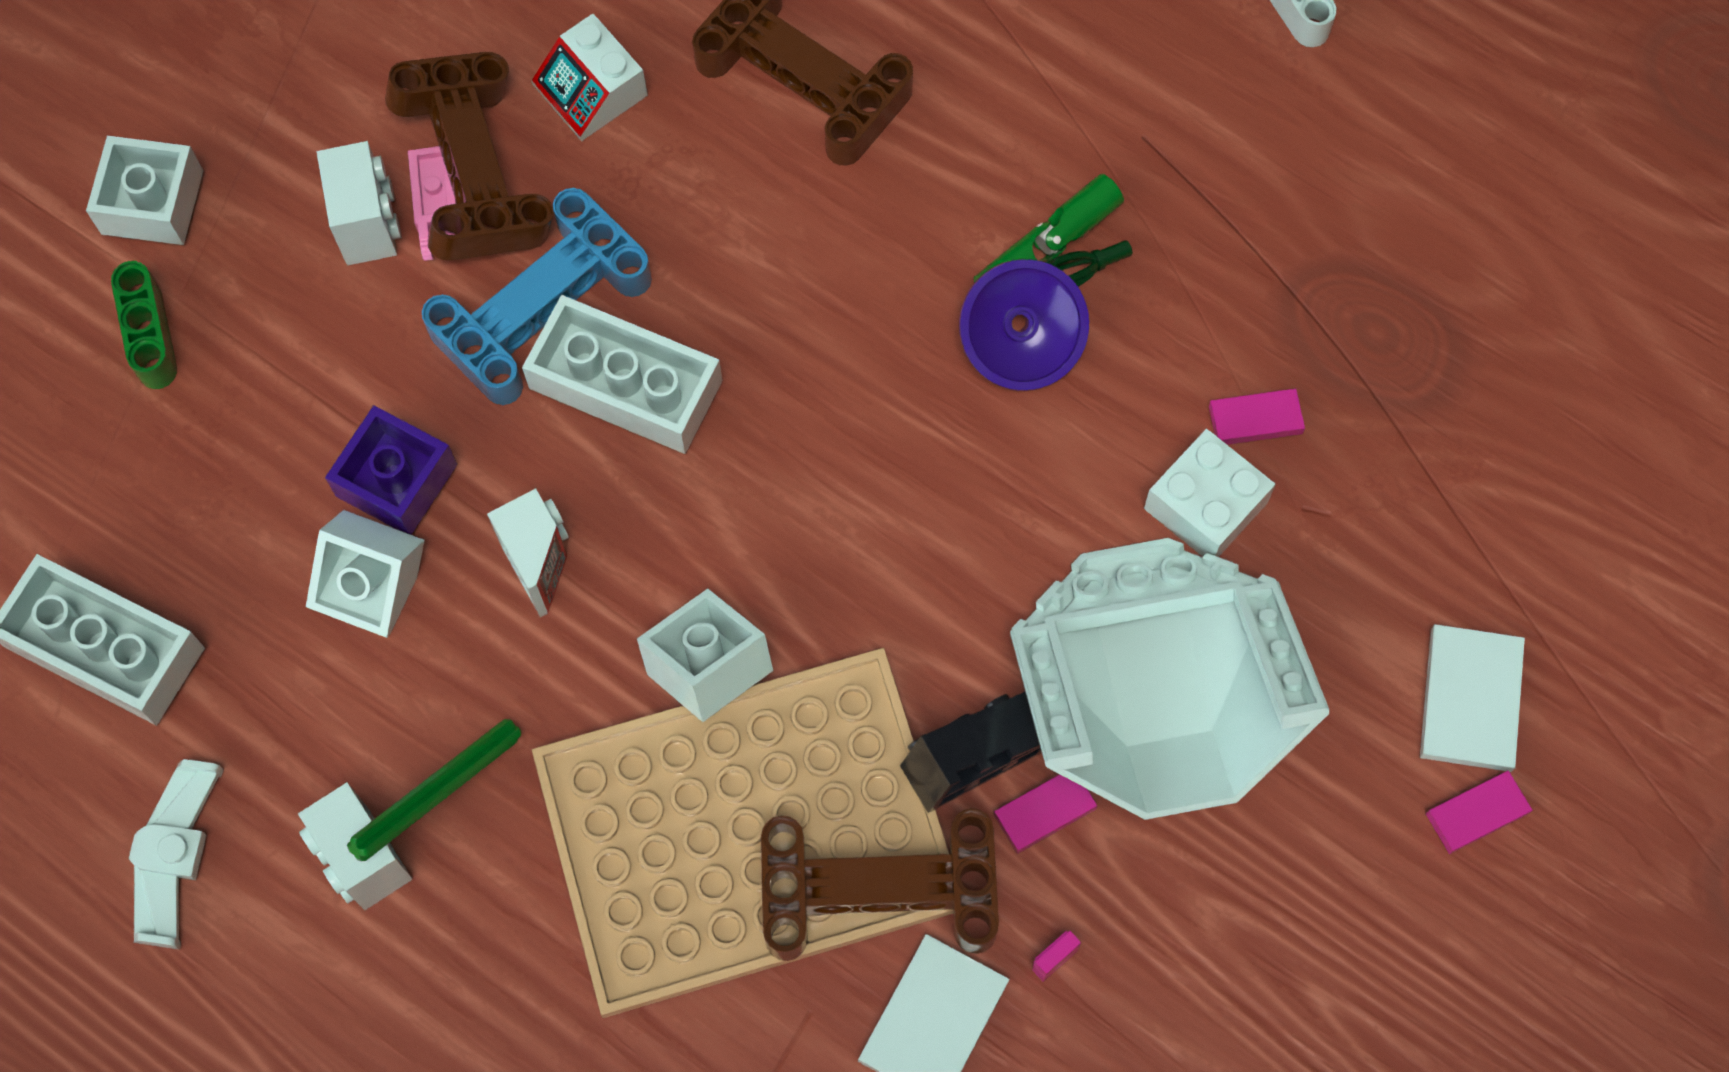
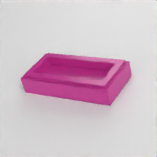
M1296 389L1211 400L1209 404L1214 434L1227 445L1300 435L1305 430Z
M1508 770L1430 809L1426 816L1450 855L1530 814L1533 810Z
M1058 775L995 810L994 817L1018 854L1095 811L1097 804L1088 789L1062 775Z

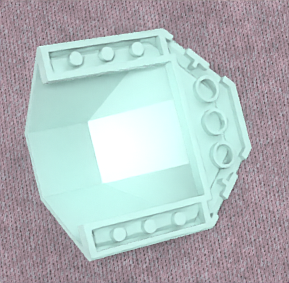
M1170 538L1080 554L1071 564L1072 571L1062 582L1056 580L1036 601V610L1026 620L1019 619L1010 631L1045 766L1144 820L1237 803L1329 715V707L1279 582L1264 574L1257 579L1239 572L1238 564L1209 553L1200 557L1184 550L1183 543Z

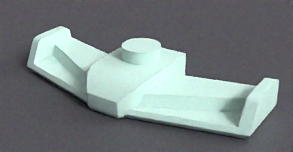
M187 759L180 761L147 825L138 830L134 835L129 860L134 865V943L180 950L179 878L196 880L207 835L202 831L192 830L218 777L221 778L223 774V768L218 764Z

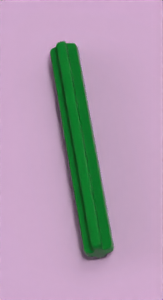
M503 719L354 834L347 844L348 851L358 861H367L517 743L518 738L521 737L520 728L515 726L512 720Z

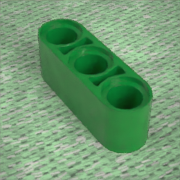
M126 261L116 267L111 275V285L126 359L142 384L151 389H162L169 386L177 374V365L162 293L145 265L137 261ZM143 284L138 290L130 292L135 285ZM151 321L147 327L137 329L143 322ZM159 358L155 365L145 368V365L150 360Z

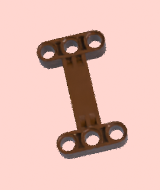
M723 0L693 35L692 44L697 70L708 78H717L726 74L740 57H743L830 115L825 124L826 154L833 163L847 166L858 161L910 100L913 87V66L906 56L899 53L884 55L867 74H864L779 18L777 15L782 9V0ZM734 21H743L740 24H732ZM711 49H717V50H719L718 52H715V53H707V52H706L707 50H711ZM890 78H898L901 81L890 82L887 80ZM866 107H873L877 110L872 112H866L861 109ZM842 136L852 138L851 140L846 142L836 140L838 137Z
M494 52L403 61L396 63L389 72L385 94L386 106L392 113L401 117L430 114L456 200V204L439 207L434 212L431 220L427 245L430 252L436 258L442 260H458L539 247L547 239L554 216L553 205L545 196L539 194L508 196L481 109L494 106L501 101L508 78V63L501 55ZM526 219H532L537 223L529 222ZM485 225H491L496 227L497 229H490ZM442 231H450L455 235H448Z
M979 809L963 810L952 821L950 854L805 859L803 830L795 819L783 815L773 817L762 829L763 934L768 951L778 960H794L804 952L808 940L807 915L953 910L954 935L956 942L963 950L974 954L983 953L990 949L996 940L999 915L994 828L989 816ZM968 825L976 826L984 833V839L976 844H968L960 838L959 831ZM786 832L796 838V843L789 850L778 851L770 845L772 838L778 833ZM971 871L979 872L985 877L987 885L979 891H970L962 884V876ZM787 878L793 880L798 886L796 892L788 898H778L775 896L771 889L779 879ZM980 918L987 923L990 932L980 939L971 938L964 931L963 925L969 919ZM783 925L793 926L799 932L797 940L788 946L779 945L772 939L775 930Z

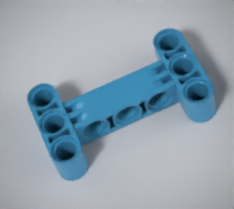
M565 189L559 192L554 199L553 210L559 232L564 238L471 315L457 300L448 295L433 296L423 305L422 319L433 343L495 404H511L520 397L523 383L517 364L511 354L545 326L561 295L577 300L603 277L618 292L629 297L640 296L651 285V272L644 249L581 189ZM572 212H582L577 218L566 217ZM600 239L611 240L610 243L604 246L594 245ZM634 266L640 268L633 274L622 273L627 267ZM442 318H453L447 325H436ZM470 346H482L474 354H464V351ZM499 374L510 375L503 383L496 384L491 382Z

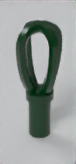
M1124 240L1101 250L1067 253L1054 258L1049 264L1063 271L1091 263L1086 268L1069 275L1079 287L1097 271H1101L1107 265L1132 256L1133 252L1130 243Z

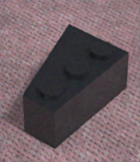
M1026 692L1011 698L1008 694H1004L988 703L983 710L971 715L970 713L965 714L946 726L922 735L908 746L910 752L900 767L929 813L1041 754Z

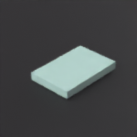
M1433 625L1430 633L1420 758L1502 771L1509 770V772L1515 769L1525 638Z
M926 934L858 1058V1062L876 1072H962L1009 979Z

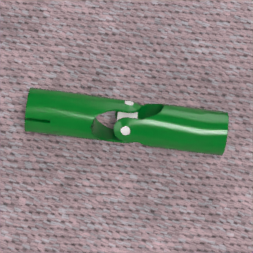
M1099 174L1057 208L1048 221L1038 224L976 274L973 279L974 283L989 269L1001 263L1018 259L1037 260L1033 253V243L1037 249L1047 254L1038 261L1049 264L1051 260L1058 257L1066 249V244L1082 238L1124 203L1121 190L1111 178L1105 174Z

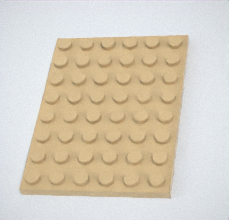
M884 648L753 685L704 722L699 720L687 708L680 706L532 749L602 1018L953 914V910L807 915L808 940L802 955L794 960H778L770 954L766 947L763 934L761 834L765 824L773 817L789 816L800 824L804 835L805 859L949 854L936 811L933 810L929 813L926 811L900 767L910 752L908 746L914 741ZM781 832L772 838L770 845L778 851H786L794 846L796 838L790 833ZM783 878L774 883L771 891L778 898H788L796 892L798 886L793 880ZM783 925L775 930L772 939L779 945L788 946L797 940L799 932L793 926Z

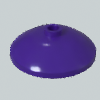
M1011 260L989 269L977 279L968 291L960 312V339L964 352L973 367L991 382L1014 390L1039 389L1061 379L1078 362L1088 339L1089 313L1080 289L1062 270L1038 260ZM1017 315H1023L1026 320L1024 328L1018 331L1014 330L1012 327L1013 318Z

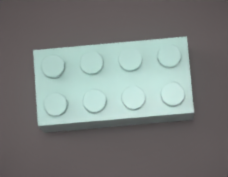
M564 295L560 296L522 367L529 389L683 454H686L723 381L719 359Z
M36 554L0 609V644L4 648L156 726L205 649L191 631Z

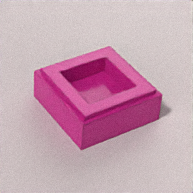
M1066 930L1035 958L1032 968L1033 972L1044 982L1078 952L1081 942L1071 931L1067 932Z

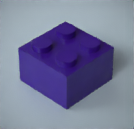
M373 405L325 476V479L337 498L399 531L412 535L456 468L457 463L448 444Z

